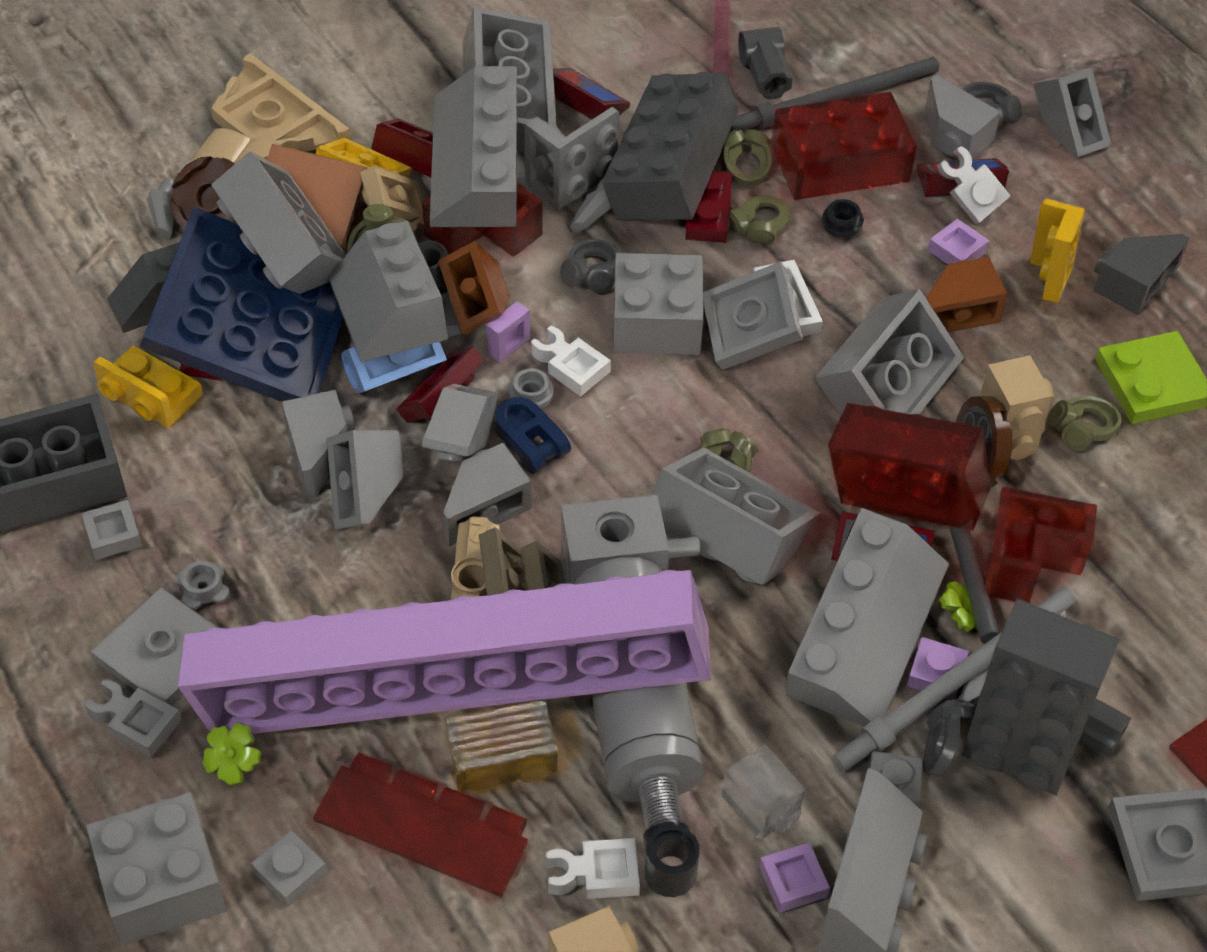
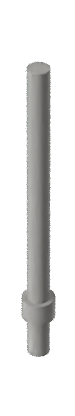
M1063 586L1037 606L1059 615L1074 604L1076 598L1069 588ZM1001 633L885 718L876 717L862 727V735L833 755V760L840 770L846 772L872 753V751L882 752L896 741V734L990 665Z

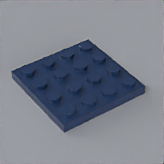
M193 207L139 347L281 402L320 393L343 319L330 282L301 294L283 287L281 289L276 288L263 272L266 264L259 254H253L242 242L240 234L243 231L238 224Z

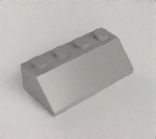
M473 7L463 40V74L474 66H517V152L525 149L524 124L538 116L551 127L557 128L550 21Z
M474 66L434 96L430 227H517V66Z
M861 508L788 671L786 696L863 727L876 717L885 718L949 563L907 524Z

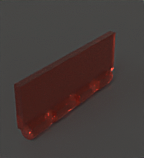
M360 752L355 756L350 768L344 765L340 766L313 816L315 822L501 898L503 897L528 844V839L521 837L526 827V818L493 805L485 818V822L479 819L485 806L484 801L446 787L438 803H436L433 799L438 790V783L399 769L391 785L387 781L392 772V765Z

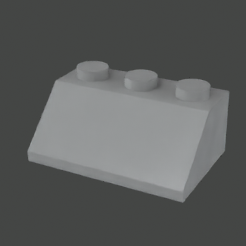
M250 151L211 184L220 197L217 201L218 207L227 218L238 223L243 231L240 234L242 242L253 254H259L266 264L263 272L276 288L281 289L283 287L301 294L330 282L329 276L346 256V253L288 170Z
M408 221L387 223L379 228L364 231L329 276L330 285L360 362L447 340L448 334L442 296Z
M916 289L883 297L816 375L815 380L838 413L891 441H898L964 359V356L921 290Z
M704 447L662 468L652 495L658 494L666 535L679 538L697 537L700 542V555L711 560H719L733 568L741 579L750 583H758L762 586L782 573L820 516V512Z
M867 769L827 909L817 952L898 951L904 926L894 923L897 908L908 911L916 879L906 877L910 862L920 865L928 834L918 831L923 811L882 773L875 769Z

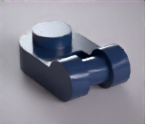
M513 397L504 400L498 405L495 411L496 431L502 440L519 456L522 465L529 473L534 474L546 466V461L552 457L559 459L571 452V444L564 432L531 400ZM539 436L544 442L536 446L531 440Z

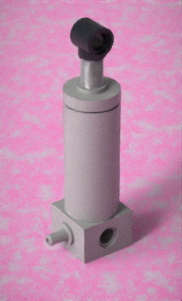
M658 494L561 505V563L565 583L575 585L605 581L611 577L630 578L654 575L668 570L670 558L696 556L700 553V542L697 537L667 540ZM686 683L591 694L606 782L610 794L620 800L641 803L646 828L643 834L646 851L644 871L646 882L655 893L664 897L684 895L693 887L697 878L700 845L696 836L690 832L689 826L684 823L679 795L688 792L696 786L705 773ZM668 856L676 857L683 863L678 866H668L661 859Z

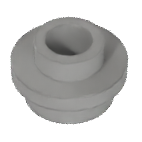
M534 368L524 369L518 372L510 383V398L522 397L529 399L540 409L546 407L553 399V384L541 370Z

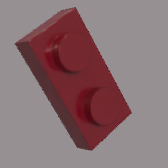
M712 172L693 219H687L685 240L727 243L733 173Z
M474 346L449 353L446 356L447 360L440 362L396 408L406 423L424 418L430 421L444 387L452 384L468 386L473 381L475 376L472 372L484 361Z

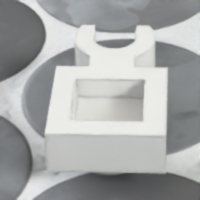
M960 146L953 151L960 161L958 169L951 168L945 160L940 162L937 168L942 176L947 179H954L958 185L950 191V194L972 221L977 224L1011 195L985 164L974 170L970 153L967 149Z
M550 326L547 328V341L550 345L542 344L537 339L531 341L533 357L538 361L548 363V374L580 397L611 372L610 359L580 338L568 344L564 341L562 331L556 327Z
M635 838L582 841L581 856H574L571 852L564 849H554L546 852L547 868L560 867L567 871L561 877L554 876L548 878V893L564 895L571 892L576 886L585 885L586 899L639 895L640 882Z

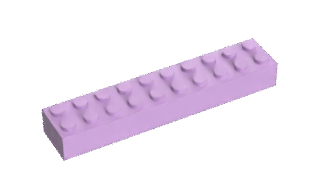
M665 570L654 575L630 578L611 577L605 581L575 585L562 583L551 588L527 591L509 590L502 594L480 597L460 596L441 602L425 604L407 603L401 607L377 610L358 609L346 614L330 616L310 615L298 620L275 623L263 621L251 626L227 629L217 627L210 628L204 632L188 633L184 635L178 688L210 732L213 727L229 726L231 729L237 722H242L245 725L251 726L252 734L711 680L709 628L691 570Z

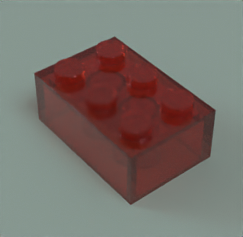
M891 91L775 109L771 146L794 200L910 182L917 145Z
M847 403L828 443L841 504L974 531L991 489L983 427L972 426L964 422L955 423L928 418L920 414H906L884 410L876 406Z

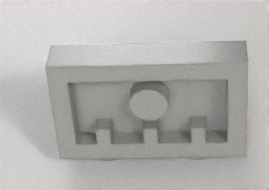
M611 107L566 137L557 128L551 127L538 116L526 122L524 126L527 187L559 210L571 201L579 199L587 190L598 184L600 180L604 179L618 149L619 111Z

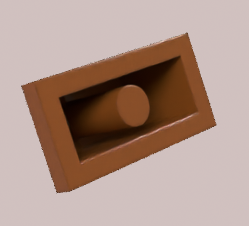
M476 241L438 260L460 330L463 334L466 335L503 315L510 294L499 262Z
M983 257L948 264L926 299L947 332L1000 323L1008 293L990 258Z

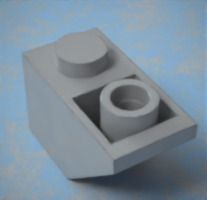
M458 384L444 387L425 432L422 447L436 450L435 457L449 461H462L463 456H472L475 452L489 446L498 393Z

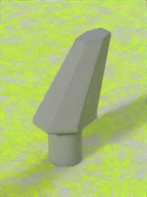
M164 179L158 189H150L147 201L157 233L163 238L170 240L174 220L170 209V198L172 199L174 188H172L174 181Z
M603 179L599 181L597 190L586 196L585 201L569 225L572 232H580L586 229L611 209L602 185Z

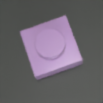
M956 219L930 239L928 251L948 265L962 260L980 258L987 253L989 240L959 219Z
M518 301L507 308L503 315L486 324L488 355L500 363L530 340V310Z
M921 637L907 686L922 691L968 657L969 651ZM958 689L946 698L955 700Z
M810 842L761 857L759 868L778 913L828 898L830 887Z

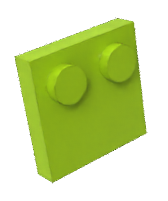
M1178 331L1098 348L1095 360L1131 424L1207 408V378Z

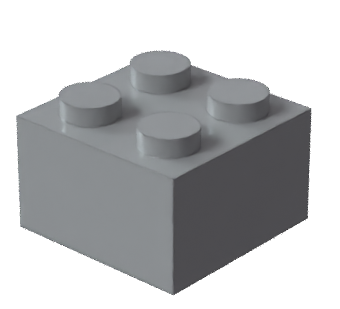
M616 253L613 353L700 355L703 328L702 255Z
M191 792L86 825L110 918L121 946L227 911Z

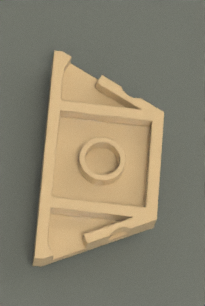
M251 53L244 57V68L239 76H232L226 84V91L218 96L211 107L213 121L222 128L237 131L249 139H266L283 147L303 152L316 150L318 146L341 138L350 140V130L346 125Z

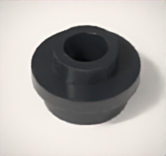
M838 199L831 202L822 214L823 228L829 234L836 237H852L858 234L863 227L864 218L860 207L848 199Z

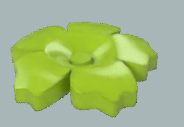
M956 581L949 582L946 585L947 590L938 599L942 604L941 607L953 611L950 616L952 620L957 622L960 630L963 629L969 632L973 627L978 630L966 586Z
M237 722L231 729L229 726L213 727L206 736L208 743L213 748H206L204 750L202 764L207 773L218 771V778L224 780L230 786H234L236 783H243V771H252L255 765L262 762V750L255 747H247L255 740L251 733L250 725Z

